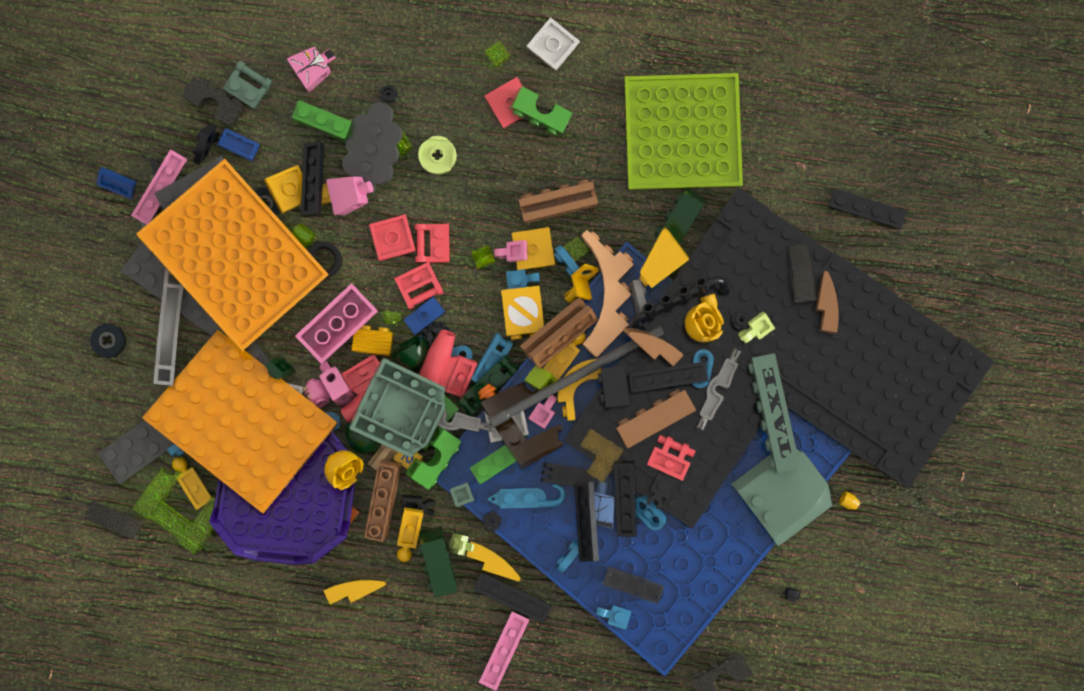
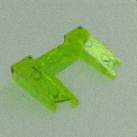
M161 468L132 509L145 519H151L179 539V544L195 554L201 549L214 530L209 520L216 496L213 495L194 522L191 523L163 502L183 472L176 470L175 475L164 473L165 468Z

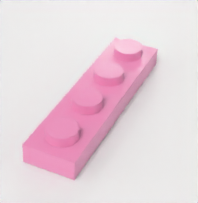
M170 149L133 211L132 217L146 225L152 221L161 206L154 193L175 182L187 162L186 158Z
M513 611L511 612L479 683L495 691L497 690L530 619Z

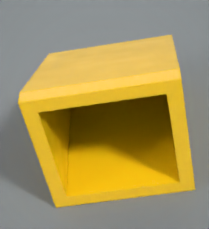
M666 227L661 230L640 270V280L645 286L649 285L651 288L689 260L688 255Z

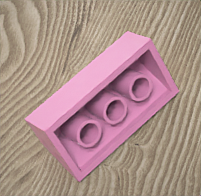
M351 283L295 337L323 364L378 311Z

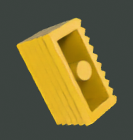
M363 325L353 335L352 352L391 356L394 333L390 332L389 328L378 327V331L370 330L371 326Z

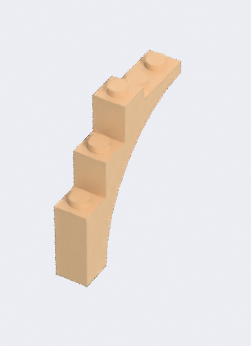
M586 230L581 238L592 250L598 261L603 276L604 300L600 318L593 332L582 346L597 359L623 332V329L629 326L627 323L629 319L622 312L618 314L616 311L631 297L629 292L631 289L624 282L620 284L618 281L634 264L632 263L633 259L626 252L623 254L619 251L614 256V251L607 244L603 246L599 242L600 237L592 231L590 233Z

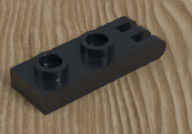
M543 462V467L550 468V471L542 470V474L549 475V479L541 478V482L573 487L574 483L594 482L595 470Z

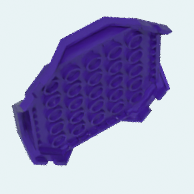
M331 431L264 514L218 479L215 504L209 520L210 525L235 556L258 562L287 565L314 564L347 538L351 521L355 483L344 490L335 489L326 480L324 474L327 458L335 452L347 449Z

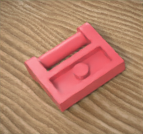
M415 224V231H417V256L415 257V263H450L449 224ZM424 231H430V256H425Z
M429 262L394 278L409 310L414 308V305L430 297L444 293ZM431 282L433 283L434 288L410 298L409 293Z

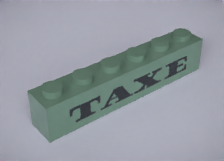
M775 353L751 358V363H748L750 375L753 374L755 382H752L754 394L757 393L759 401H756L758 412H762L763 420L760 422L762 431L767 434V439L765 440L766 449L771 452L772 458L769 459L770 468L775 471V474L800 469Z

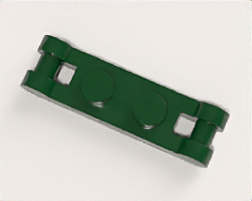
M503 355L456 401L460 407L466 410L465 413L468 416H472L481 406V402L485 400L479 399L478 392L482 388L491 384L497 390L518 371L519 368L509 361L510 358L507 355ZM502 366L507 369L504 373L499 370ZM470 397L475 400L472 405L468 402Z

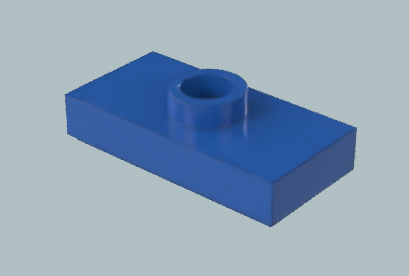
M225 128L217 146L252 162L260 144Z
M101 167L98 172L96 185L132 199L137 181Z
M432 297L406 317L404 322L416 336L426 326L444 314L445 311L437 300Z

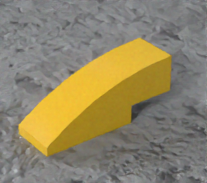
M471 541L474 544L473 552L468 551L466 556L485 562L482 570L520 581L521 577L502 557L485 546Z
M381 580L350 581L324 590V593L330 605L347 596L352 603L387 585V583Z

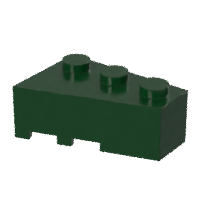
M689 188L683 194L679 193L674 201L677 205L674 210L669 209L664 217L667 220L664 226L660 225L654 235L658 238L661 230L666 227L680 245L707 199Z
M442 526L420 531V545H417L419 555L424 556L425 562L422 563L424 573L429 574L430 580L427 581L429 592L433 591L435 598L457 592V584Z

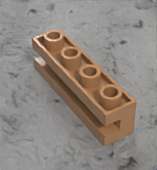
M579 181L577 185L571 187L569 184L558 187L559 190L555 191L545 189L540 191V194L534 196L532 193L522 195V199L518 200L524 224L597 207L598 200L595 195L593 181Z
M578 297L520 345L526 357L540 369L596 323L598 319L592 308L588 305L586 306L584 301Z
M677 389L669 394V399L663 401L661 398L652 403L653 408L648 411L643 408L635 413V418L629 420L627 417L618 422L619 427L616 430L626 448L634 446L696 411L686 391L680 392Z
M383 459L378 463L364 538L383 542L388 537L402 466L400 462Z

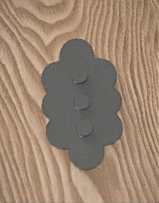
M383 102L374 103L370 107L368 115L360 114L353 119L351 124L353 134L346 140L348 153L342 161L344 171L350 176L362 177L364 183L370 181L373 185V192L377 184H385L392 179V164L399 158L397 145L401 142L403 135L401 127L392 122V108Z

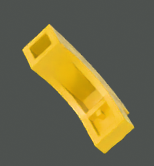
M597 359L587 360L577 364L572 369H570L565 376L575 372L576 370L586 366L587 364ZM601 368L558 391V403H566V406H562L563 418L567 417V421H575L573 401L575 390L583 382L598 380V373H601Z

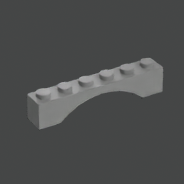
M166 268L164 270L153 384L173 386L183 287Z

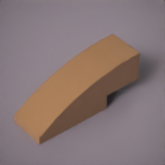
M824 271L821 274L815 311L822 312L819 332L836 334L839 320L837 296L829 272Z
M625 327L623 329L654 360L660 354L669 364L674 366L683 356L674 346L656 335Z

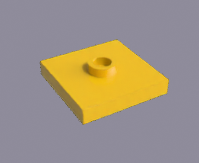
M299 165L264 179V183L281 214L301 206L303 173Z
M549 227L512 233L513 241H527V260L517 261V270L555 265Z

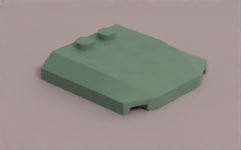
M382 358L357 407L349 429L408 457H412L421 448L428 445L445 410V387Z
M797 450L800 469L775 474V471L770 468L769 459L772 458L770 454L731 483L732 487L741 499L744 500L777 546H780L832 506L828 483L806 454Z

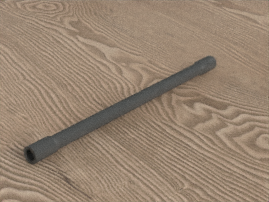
M660 325L646 331L658 337L664 335ZM631 340L507 409H503L488 417L491 425L494 428L502 424L512 416L640 346Z

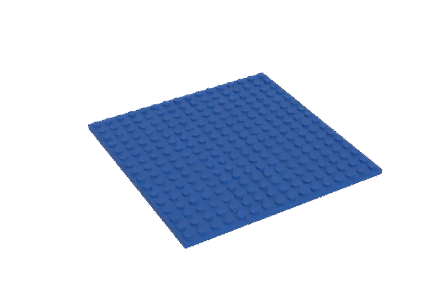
M626 241L619 251L623 254L626 252L633 259L632 263L634 265L618 282L620 284L624 282L629 287L633 280L640 279V270L646 257ZM601 272L589 285L592 299L590 301L582 299L586 306L588 305L592 308L598 320L604 300V285ZM667 276L652 288L649 285L645 286L646 295L644 296L646 302L657 305L674 280ZM632 297L616 311L618 314L622 312L629 319L627 321L628 324L631 323L636 315ZM597 322L584 332L586 339L593 332ZM623 331L597 359L630 342L632 339ZM583 344L576 346L580 352L560 379L564 378L567 372L577 364L596 359L582 346ZM527 358L499 392L523 382L526 383L525 387L534 392L535 390L525 381V378L535 365ZM620 358L602 368L615 367ZM598 380L583 382L577 387L573 396L575 421H567V417L563 418L562 406H566V403H558V399L550 409L555 414L545 429L528 419L538 403L525 409L524 414L529 435L524 436L526 440L560 424L562 432H558V439L563 442V446L522 470L515 462L481 485L470 467L503 447L505 443L503 440L491 443L489 431L481 429L479 432L466 430L459 438L462 441L459 450L452 455L446 469L441 471L437 483L451 494V488L468 482L475 500L464 504L469 511L482 522H484L483 517L486 513L489 514L491 511L497 512L498 516L502 518V523L497 530H493L663 676L668 674L775 545L765 528L731 485V483L771 454L766 449L765 440L767 439V434L762 431V428L759 429L693 529L660 508L666 517V523L660 530H651L637 516V537L617 536L616 502L614 499L613 528L597 525L599 561L579 562L578 554L563 574L556 569L558 567L556 562L562 555L566 556L570 552L568 547L575 539L578 541L574 487L560 485L565 490L566 496L564 502L557 507L500 509V506L489 501L488 498L499 492L500 489L540 488L544 491L546 500L558 499L560 492L552 487L553 483L541 482V478L549 479V475L542 474V470L550 471V468L543 467V462L595 470L594 492H596L597 483L600 481L609 484L607 495L615 497L614 475L564 442V439L602 385H599ZM558 392L553 394L555 397L558 398ZM548 398L540 401V403L544 405ZM787 408L796 449L806 454L827 482L850 455L851 451ZM484 410L477 417L482 419V422H486ZM636 491L637 498L638 496H641V494ZM612 605L631 610L626 630L607 624L608 618L596 615L597 607L611 610Z

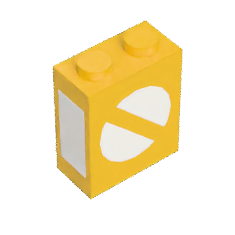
M540 286L501 290L507 337H511V340L522 339L524 335H530L531 337L544 326Z

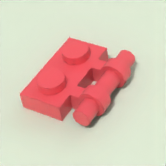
M659 435L657 442L663 444V448L661 450L654 447L647 465L683 481L690 462L685 461L684 457L688 455L693 458L696 450L689 448V445L685 443L682 445L674 441L672 437ZM669 447L680 452L678 457L668 453Z

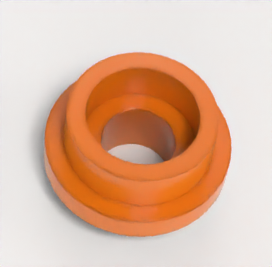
M491 384L486 385L478 392L479 399L486 400L495 395L494 391L496 388L492 387Z

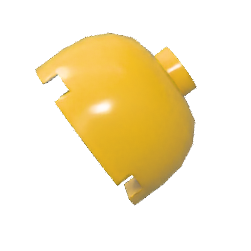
M704 302L689 310L685 317V328L692 339L705 343L718 339L722 335L721 325L724 324L723 318L714 305L710 306Z
M340 450L327 458L324 474L326 480L335 489L344 490L356 482L357 479L355 477L358 472L362 473L364 464L351 451Z

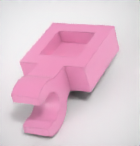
M527 241L506 242V248L494 249V257H499V259L507 258L508 262L526 261Z
M551 395L544 405L539 402L528 419L545 429L555 414L550 409L558 398Z

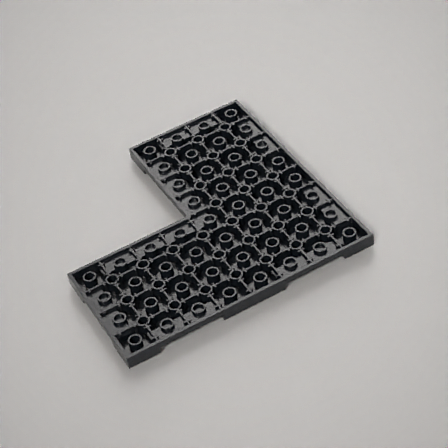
M737 188L665 294L673 297L678 294V289L681 286H688L689 288L695 286L696 280L700 277H704L707 280L713 277L728 278L732 284L731 292L721 295L718 293L716 286L713 285L709 288L708 292H699L693 295L691 300L687 302L680 301L674 304L673 309H664L658 312L656 317L647 319L643 324L645 331L660 325L664 332V335L660 338L683 354L674 366L693 363L694 355L699 350L705 349L710 351L714 357L710 381L718 375L725 359L730 358L734 348L737 351H741L736 361L738 366L729 388L715 387V391L722 395L724 399L712 420L707 421L704 430L696 428L701 418L699 413L707 398V386L699 389L689 384L632 394L630 391L629 373L672 367L660 354L654 360L639 347L622 356L615 365V367L625 366L629 406L605 408V404L600 402V393H603V386H601L564 439V442L612 475H614L615 461H634L636 491L648 498L654 495L649 490L658 473L676 481L668 499L661 498V508L693 529L761 428L760 421L763 420L762 412L759 413L756 401H759L758 394H754L752 382H755L753 374L750 375L748 363H751V358L775 353L787 408L905 489H909L930 458V454L971 393L975 391L994 360L963 339L960 340L898 298L897 294L835 252H830L771 212L770 208L740 188ZM824 271L829 272L837 296L839 320L836 334L819 332L822 312L815 311L821 274ZM715 293L717 309L721 313L724 323L721 325L722 335L710 342L695 341L686 331L685 317L691 308L701 304V297ZM740 310L748 313L751 320L761 312H765L775 329L760 340L755 336L745 343L738 336V333L744 329H736L731 319ZM702 357L701 362H707L708 358ZM677 389L680 392L685 390L696 411L627 449L616 430L619 427L618 422L627 417L629 420L635 418V413L643 408L648 411L653 408L652 403L661 398L663 401L669 399V394ZM659 435L672 437L674 441L682 445L685 443L689 445V448L696 450L693 458L688 455L684 457V460L690 462L683 481L647 465L654 447L661 450L663 448V444L657 442ZM670 447L668 453L677 457L680 453ZM652 500L654 504L658 505L656 500Z

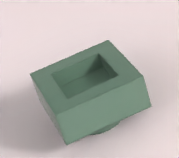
M468 482L450 489L456 507L475 501Z

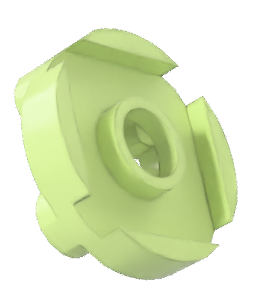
M432 136L420 146L418 158L424 170L431 174L440 175L452 169L456 162L457 154L455 147L447 138ZM437 150L443 155L439 160H435V157H432V154H435Z

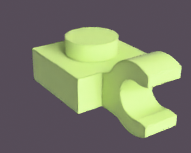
M761 312L747 322L750 328L740 331L738 336L747 343L755 336L760 340L775 328L766 313Z
M453 533L449 542V552L465 556L466 550L473 552L474 544L468 543V536Z

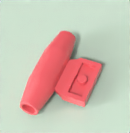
M441 330L429 348L419 375L444 386L445 392L461 397L466 392L477 366V361L460 355L451 357L455 334L447 330Z
M375 354L341 373L350 390L357 394L354 399L340 410L348 423L352 420L380 363Z

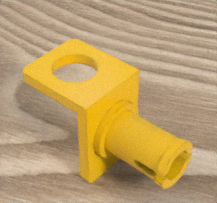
M584 264L571 275L573 287L564 294L567 302L572 303L578 297L589 301L592 299L588 280L599 271L598 267ZM585 270H591L588 274H581Z

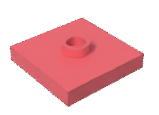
M518 77L484 95L503 129L522 119L512 114L513 111L509 109L518 89L522 87Z
M406 214L369 224L379 261L416 252Z

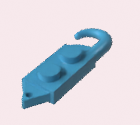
M553 484L552 487L560 492L558 499L546 500V495L540 488L500 489L499 492L489 497L488 500L500 506V509L557 507L564 502L566 494L562 486Z

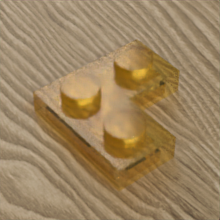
M592 429L589 430L580 445L596 455L587 473L604 483L614 466V462L618 460L624 449Z

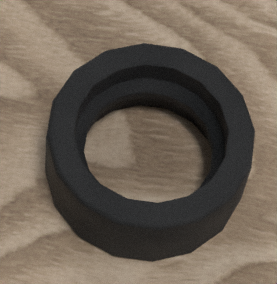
M325 241L317 242L311 245L307 251L312 256L320 249H328L333 253L335 263L331 269L326 271L329 274L326 278H330L340 270L342 255L339 249L332 243Z

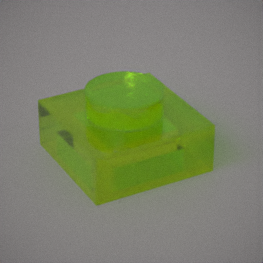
M500 41L484 51L495 68L511 57Z
M578 236L563 247L574 262L589 252Z
M488 245L471 252L477 268L495 262Z
M383 310L381 318L386 320L385 323L397 325V322H402L403 314Z

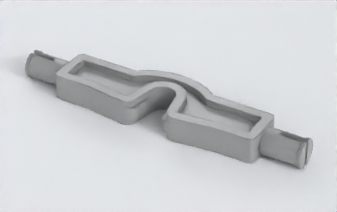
M734 348L730 358L725 359L718 375L709 382L706 389L707 398L699 413L701 418L696 428L704 430L707 421L712 420L724 399L722 395L715 391V387L729 388L738 366L736 361L741 351H737Z
M444 410L438 423L439 427L450 431L466 429L479 432L481 429L492 432V428L488 427H493L490 423L482 422L480 418L456 412L453 421L448 423L446 420L447 410Z

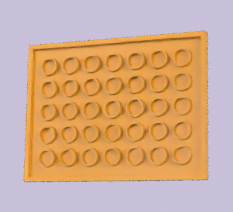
M226 159L222 160L136 234L241 352L329 275Z
M219 330L213 334L173 381V386H169L142 417L144 421L262 514H264L338 424L284 380L271 377L268 369L245 350L241 352L231 339Z

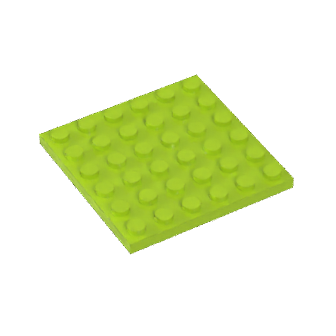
M738 73L625 76L628 190L743 186Z

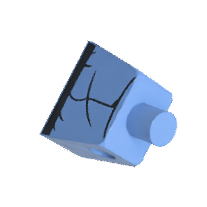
M598 481L596 492H594L596 525L613 528L615 497L607 495L608 483Z

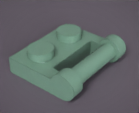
M240 60L222 89L255 110L271 87L273 80L268 77L264 78ZM243 72L262 85L260 90L240 78V74Z

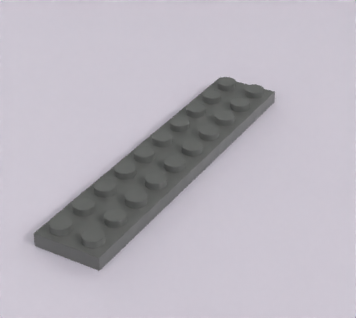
M256 341L244 349L264 366L270 361ZM142 421L98 452V454L121 485L168 452L167 449L174 444L146 421Z

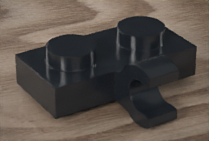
M210 123L204 129L202 128L197 135L199 141L193 150V154H195L193 162L198 165L208 157L211 144L217 141L219 135L218 132L215 133L216 126Z

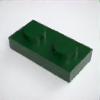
M283 357L271 360L265 366L268 369L269 375L278 380L291 376L295 371Z

